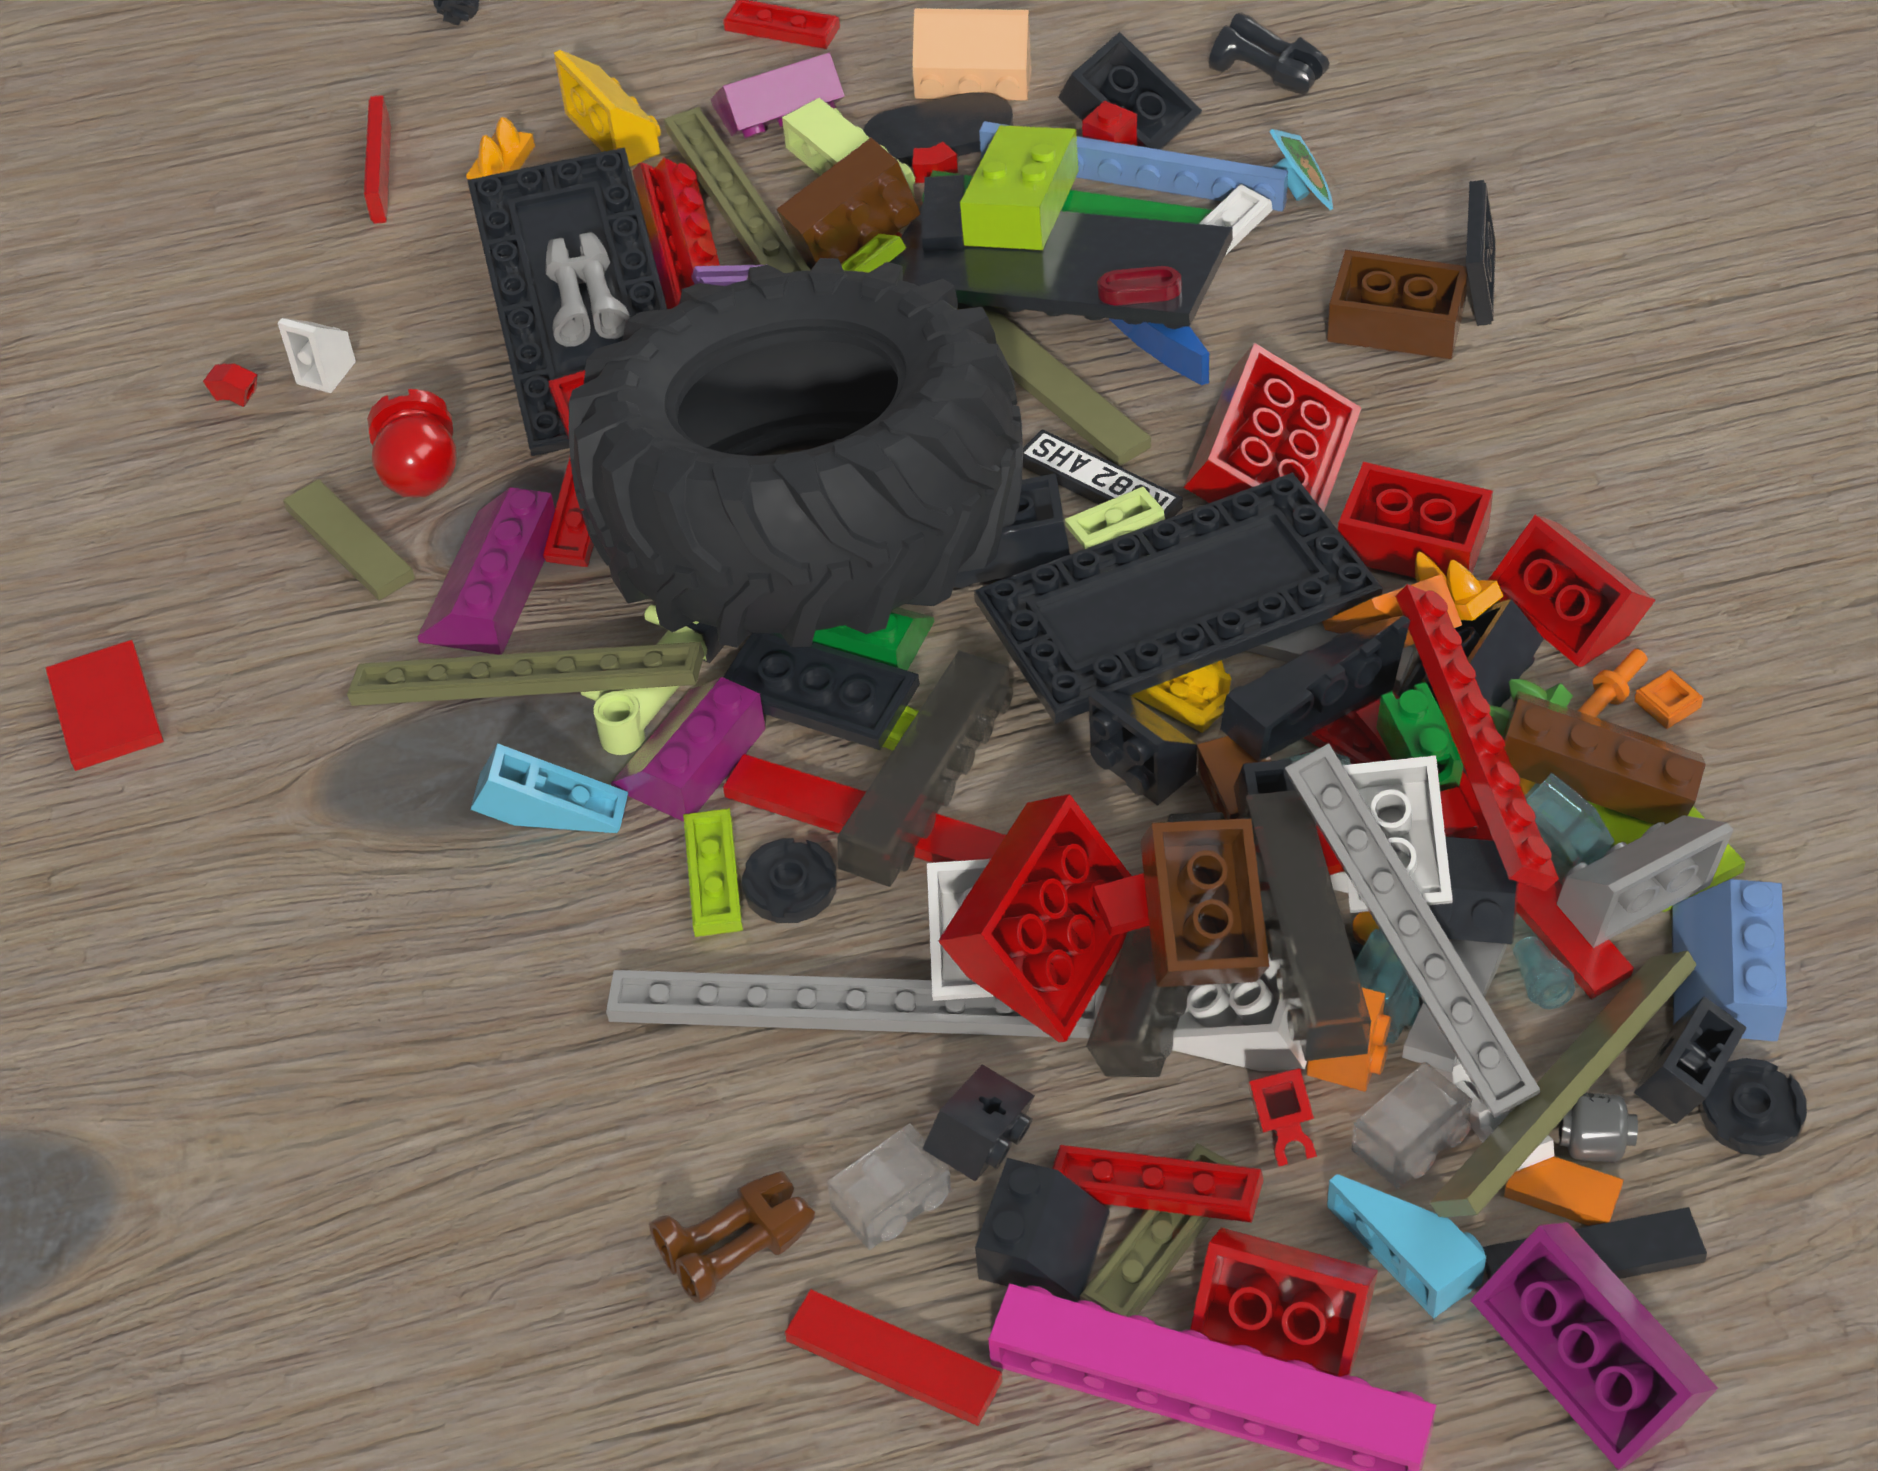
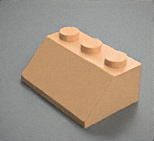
M915 8L912 65L915 99H942L965 93L982 92L996 95L1003 100H1028L1031 79L1029 10Z

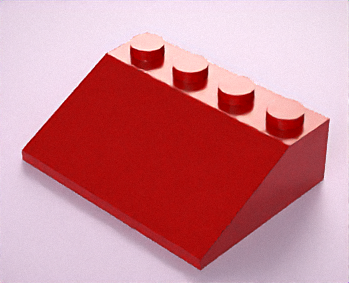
M1254 343L1228 375L1183 488L1211 503L1293 473L1324 512L1362 407Z
M1070 794L1027 802L938 942L966 977L1056 1041L1066 1042L1131 931L1114 936L1109 935L1093 898L1094 886L1132 875Z

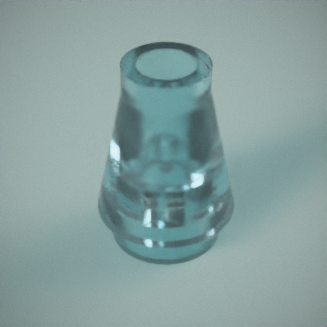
M1537 937L1523 938L1514 946L1513 955L1518 961L1527 995L1531 1002L1539 1004L1543 1009H1556L1566 1004L1573 997L1575 992L1573 972L1546 949Z

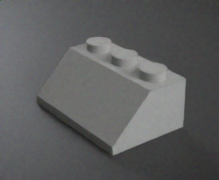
M1685 815L1668 824L1659 822L1650 827L1641 838L1627 845L1625 842L1616 844L1605 853L1603 858L1590 865L1580 863L1573 867L1563 878L1564 884L1557 905L1594 948L1710 886L1733 829L1727 822Z

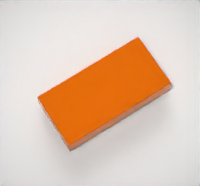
M1553 1156L1516 1171L1506 1184L1504 1197L1588 1226H1593L1611 1221L1624 1180Z

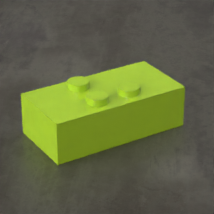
M999 125L960 202L964 246L1043 250L1079 172L1076 129Z

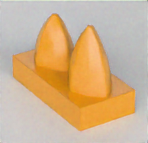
M501 117L492 138L487 135L482 136L478 158L466 174L467 180L520 169L535 147L533 134L517 131L514 124L508 118Z
M1417 552L1415 560L1416 582L1443 574L1460 620L1473 621L1504 597L1497 581L1477 580L1468 569L1455 560L1450 561L1446 578L1441 569L1422 552Z

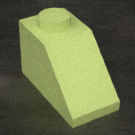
M1140 487L1066 518L1065 525L1083 548L1087 549L1165 520L1164 509L1144 487Z

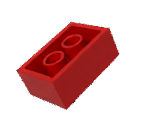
M1363 462L1338 522V531L1367 567L1416 578L1415 560L1417 552H1422L1441 569L1446 578L1451 560L1457 561L1473 573L1489 529L1493 490Z

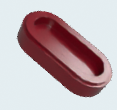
M1167 266L1113 270L1103 274L1097 282L1099 299L1110 305L1167 301L1177 297L1182 291L1181 274L1176 269Z

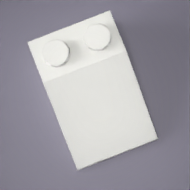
M1436 756L1342 765L1427 905L1453 903ZM1347 876L1350 913L1369 911Z
M990 859L927 863L933 1001L994 997L966 977L938 942Z
M1305 951L1268 953L1270 967L1256 982L1166 987L1147 1040L1152 1046L1256 1071L1305 1069L1308 1060L1310 1018L1324 978Z

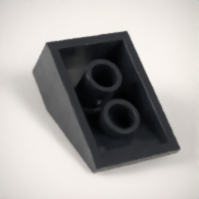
M1121 32L1070 75L1058 97L1081 121L1104 101L1136 113L1137 146L1158 150L1163 149L1202 113V110Z

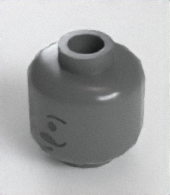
M1585 1093L1559 1122L1558 1126L1559 1145L1567 1146L1570 1156L1576 1160L1618 1162L1624 1156L1626 1146H1636L1637 1114H1628L1625 1100L1619 1095Z

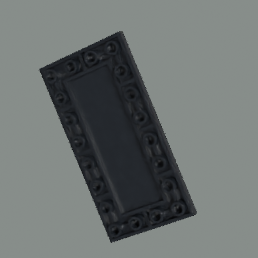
M625 147L467 180L531 457L570 448L569 438L550 392L548 381L584 371L586 359L595 349L621 342L623 336L615 339H606L599 336L593 323L587 284L581 283L578 285L590 321L589 337L582 344L569 347L560 345L555 340L552 327L553 320L561 308V296L558 284L546 275V253L549 241L551 239L563 238L570 259L581 256L579 234L594 233L604 246L610 260V264L604 272L609 291L615 299L625 305L630 317L640 312L667 309Z
M922 204L919 208L921 215L910 222L901 236L906 249L889 263L901 265L903 281L917 286L945 279L954 285L958 303H964L971 308L984 306L1003 307L1010 312H1020L1023 310L1041 311L1049 316L1070 314L1084 316L1088 320L1108 318L1123 320L1125 323L1132 325L1146 322L1163 324L1170 329H1179L1191 325L1233 240V227L1060 211L1043 250L964 246L962 249L923 251ZM1167 266L1176 269L1181 274L1182 291L1171 300L1110 305L1102 302L1098 297V279L1109 271Z
M1290 473L974 590V598L976 604L1054 723L1057 724L1088 712L1089 694L1094 690L1128 695L1135 694L1330 619L1363 602L1381 596L1383 587L1297 477Z

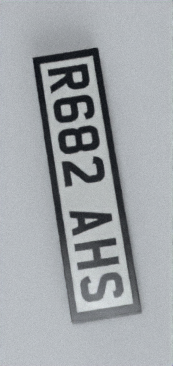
M1041 429L1023 447L1024 468L1040 476L1056 473L1058 485L1098 505L1144 487L1164 509L1165 519L1176 516L1183 508V497L1044 429Z

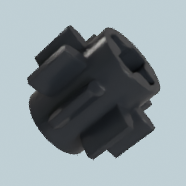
M433 0L437 13L443 15V21L459 25L461 20L468 22L469 19L475 16L479 8V0Z

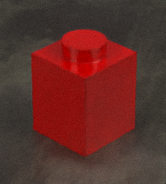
M1104 101L1082 121V135L1084 138L1137 146V114Z

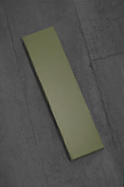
M319 479L283 499L286 510L379 601L415 580L413 569Z
M1199 1143L1196 1144L1185 1159L1237 1166ZM1146 1210L1080 1295V1301L1094 1302L1105 1311L1126 1317L1138 1315L1210 1218Z

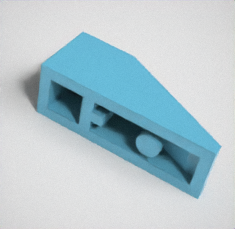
M497 744L480 772L470 810L514 826L618 833L622 823L628 792Z
M1339 1174L1329 1179L1327 1208L1433 1319L1482 1284L1486 1256L1483 1247L1471 1233H1463L1446 1217H1439L1434 1212Z

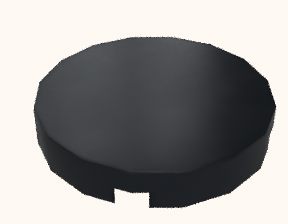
M781 838L761 846L748 858L745 864L746 869L742 875V890L749 908L761 918L776 923H799L817 916L829 906L837 892V871L830 853L818 843L806 840L807 844L795 842L794 838Z
M1742 1058L1728 1061L1707 1098L1700 1103L1699 1114L1706 1130L1720 1144L1738 1153L1763 1156L1781 1152L1797 1140L1806 1121L1807 1099L1799 1082L1790 1074L1789 1078L1786 1077L1783 1073L1777 1071L1778 1066L1766 1060Z

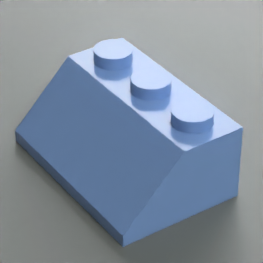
M1730 879L1672 906V953L1689 951L1696 963V967L1673 993V1025L1705 996L1747 1027L1741 1039L1777 1042L1787 1009L1782 883Z

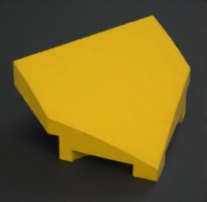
M1221 660L1131 696L1203 733L1223 714L1224 701L1230 690L1231 676L1225 672Z

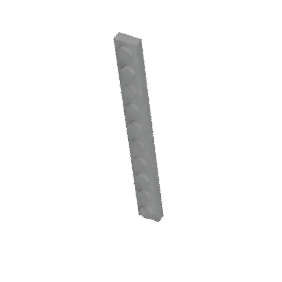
M614 970L606 1009L609 1022L1051 1037L996 997L933 1001L932 980ZM1106 986L1098 987L1069 1038L1104 1039Z

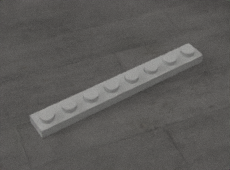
M1330 744L1285 767L1287 776L1492 1117L1495 1119L1540 1094V1088Z

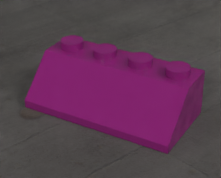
M510 487L477 512L417 636L419 643L495 655L503 654L545 562L543 553L555 512L551 493Z
M1568 1222L1539 1225L1470 1299L1474 1306L1617 1470L1624 1469L1681 1427L1719 1389Z

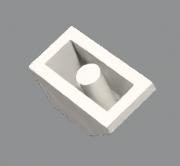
M281 318L278 326L296 384L332 393L356 362L348 332L313 322Z

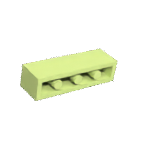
M820 98L782 117L786 148L820 176L869 139L860 127H855L842 116L839 110L830 107ZM899 162L914 197V174L908 165Z

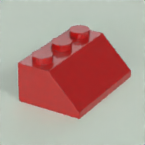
M1536 514L1488 579L1489 581H1497L1504 597L1498 600L1499 602L1512 599L1541 636L1578 667H1583L1629 637L1656 601L1560 523Z
M1221 1227L1208 1244L1190 1330L1199 1332L1214 1342L1232 1347L1245 1345L1258 1350L1267 1357L1285 1362L1291 1360L1302 1361L1313 1366L1317 1371L1337 1377L1351 1376L1367 1322L1378 1270Z

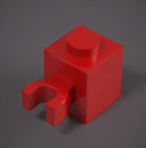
M1300 1068L1249 1081L1247 1084L1261 1133L1271 1130L1276 1131L1277 1141L1274 1155L1277 1166L1280 1167L1288 1164L1284 1151L1286 1145L1291 1141H1297L1303 1145L1306 1159L1317 1157L1312 1140L1302 1131L1300 1125L1301 1122L1314 1119Z

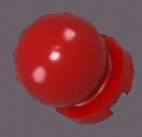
M408 389L409 395L398 396L389 400L388 395L383 396L370 410L367 421L370 442L373 445L372 462L373 468L383 486L401 497L425 498L443 488L451 480L455 469L457 452L452 438V416L442 398L429 391Z

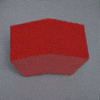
M944 142L931 148H914L912 165L915 183H924V178L930 177L932 171L958 173L957 153Z
M235 363L215 364L203 380V383L216 401L229 400L244 407L256 391L258 374Z

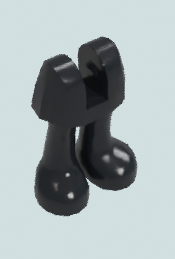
M1244 13L1234 15L1230 27L1226 25L1222 28L1214 42L1209 57V67L1213 70L1224 73L1231 68L1235 60L1244 61L1273 77L1275 86L1303 95L1312 88L1315 80H1318L1329 69L1330 64L1328 58L1320 50L1303 38L1299 37L1295 42L1288 43L1258 24L1253 17Z

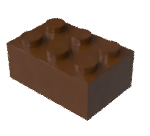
M869 138L776 209L793 245L810 270H812L820 258L838 259L840 264H842L878 234L894 235L921 215L899 162L873 138Z
M1345 249L1329 304L1327 342L1452 359L1466 303L1467 267Z
M1229 819L1151 823L1140 844L1156 987L1256 982L1270 966L1252 820Z

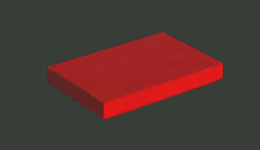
M133 640L45 667L69 757L75 771L164 742Z

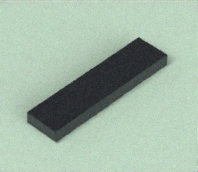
M1689 1207L1574 1229L1619 1279L1705 1263L1707 1251ZM1527 1238L1483 1247L1486 1256L1485 1271L1488 1280Z

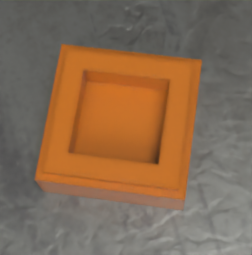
M1670 669L1636 690L1634 702L1668 729L1700 709L1703 696Z

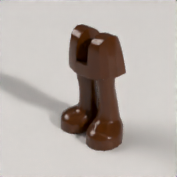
M779 1171L744 1184L737 1189V1198L714 1215L693 1226L682 1227L670 1215L660 1216L649 1223L651 1236L666 1266L673 1275H678L683 1290L695 1303H701L712 1296L717 1283L753 1254L768 1247L775 1256L781 1255L810 1227L815 1218V1212L804 1198L792 1197L794 1186L785 1172ZM746 1225L750 1227V1229L719 1249L707 1255H701L736 1230Z

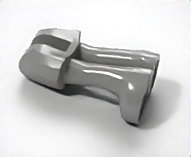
M592 232L579 234L580 257L569 259L568 249L565 247L563 238L551 239L547 247L546 275L558 284L561 296V308L553 320L552 330L555 340L560 345L566 347L582 344L588 339L590 334V321L578 284H587L593 323L599 336L606 339H615L623 336L626 320L631 318L625 305L615 299L609 291L604 272L607 270L610 260L604 246Z

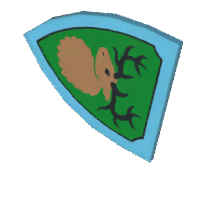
M1275 129L1270 130L1269 132L1285 156L1271 168L1288 170V188L1296 201H1300L1310 194L1308 186L1315 196L1331 211L1333 209V202L1327 182L1302 137Z

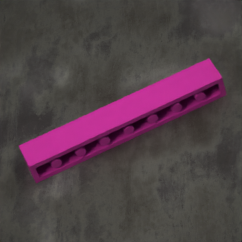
M1009 1283L988 1339L992 1366L1351 1471H1422L1433 1431L1436 1404L1425 1402L1417 1394L1407 1391L1394 1393L1376 1388L1355 1376L1337 1377L1317 1371L1313 1366L1302 1361L1291 1360L1285 1362L1264 1356L1258 1350L1249 1346H1228L1211 1341L1205 1335L1196 1331H1175L1158 1326L1155 1322L1143 1316L1131 1315L1126 1317L1105 1311L1100 1305L1091 1301L1081 1300L1073 1302L1053 1296L1049 1291L1038 1286H1027L1024 1288Z

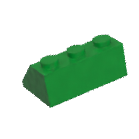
M897 607L891 610L886 629L865 634L842 625L824 630H815L812 642L908 671L935 621L932 616Z

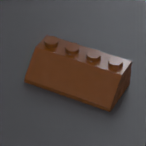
M1521 691L1516 693L1502 736L1505 741L1504 748L1508 758L1520 778L1654 825L1659 822L1668 824L1683 815L1688 816L1696 802L1706 765L1702 755Z

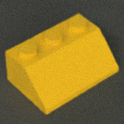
M558 50L554 52L565 114L601 152L625 147L630 167L660 154L658 137H660L661 131L656 119L652 115L648 116L640 108L635 97H629L622 90L615 77L610 78L600 66L565 51Z

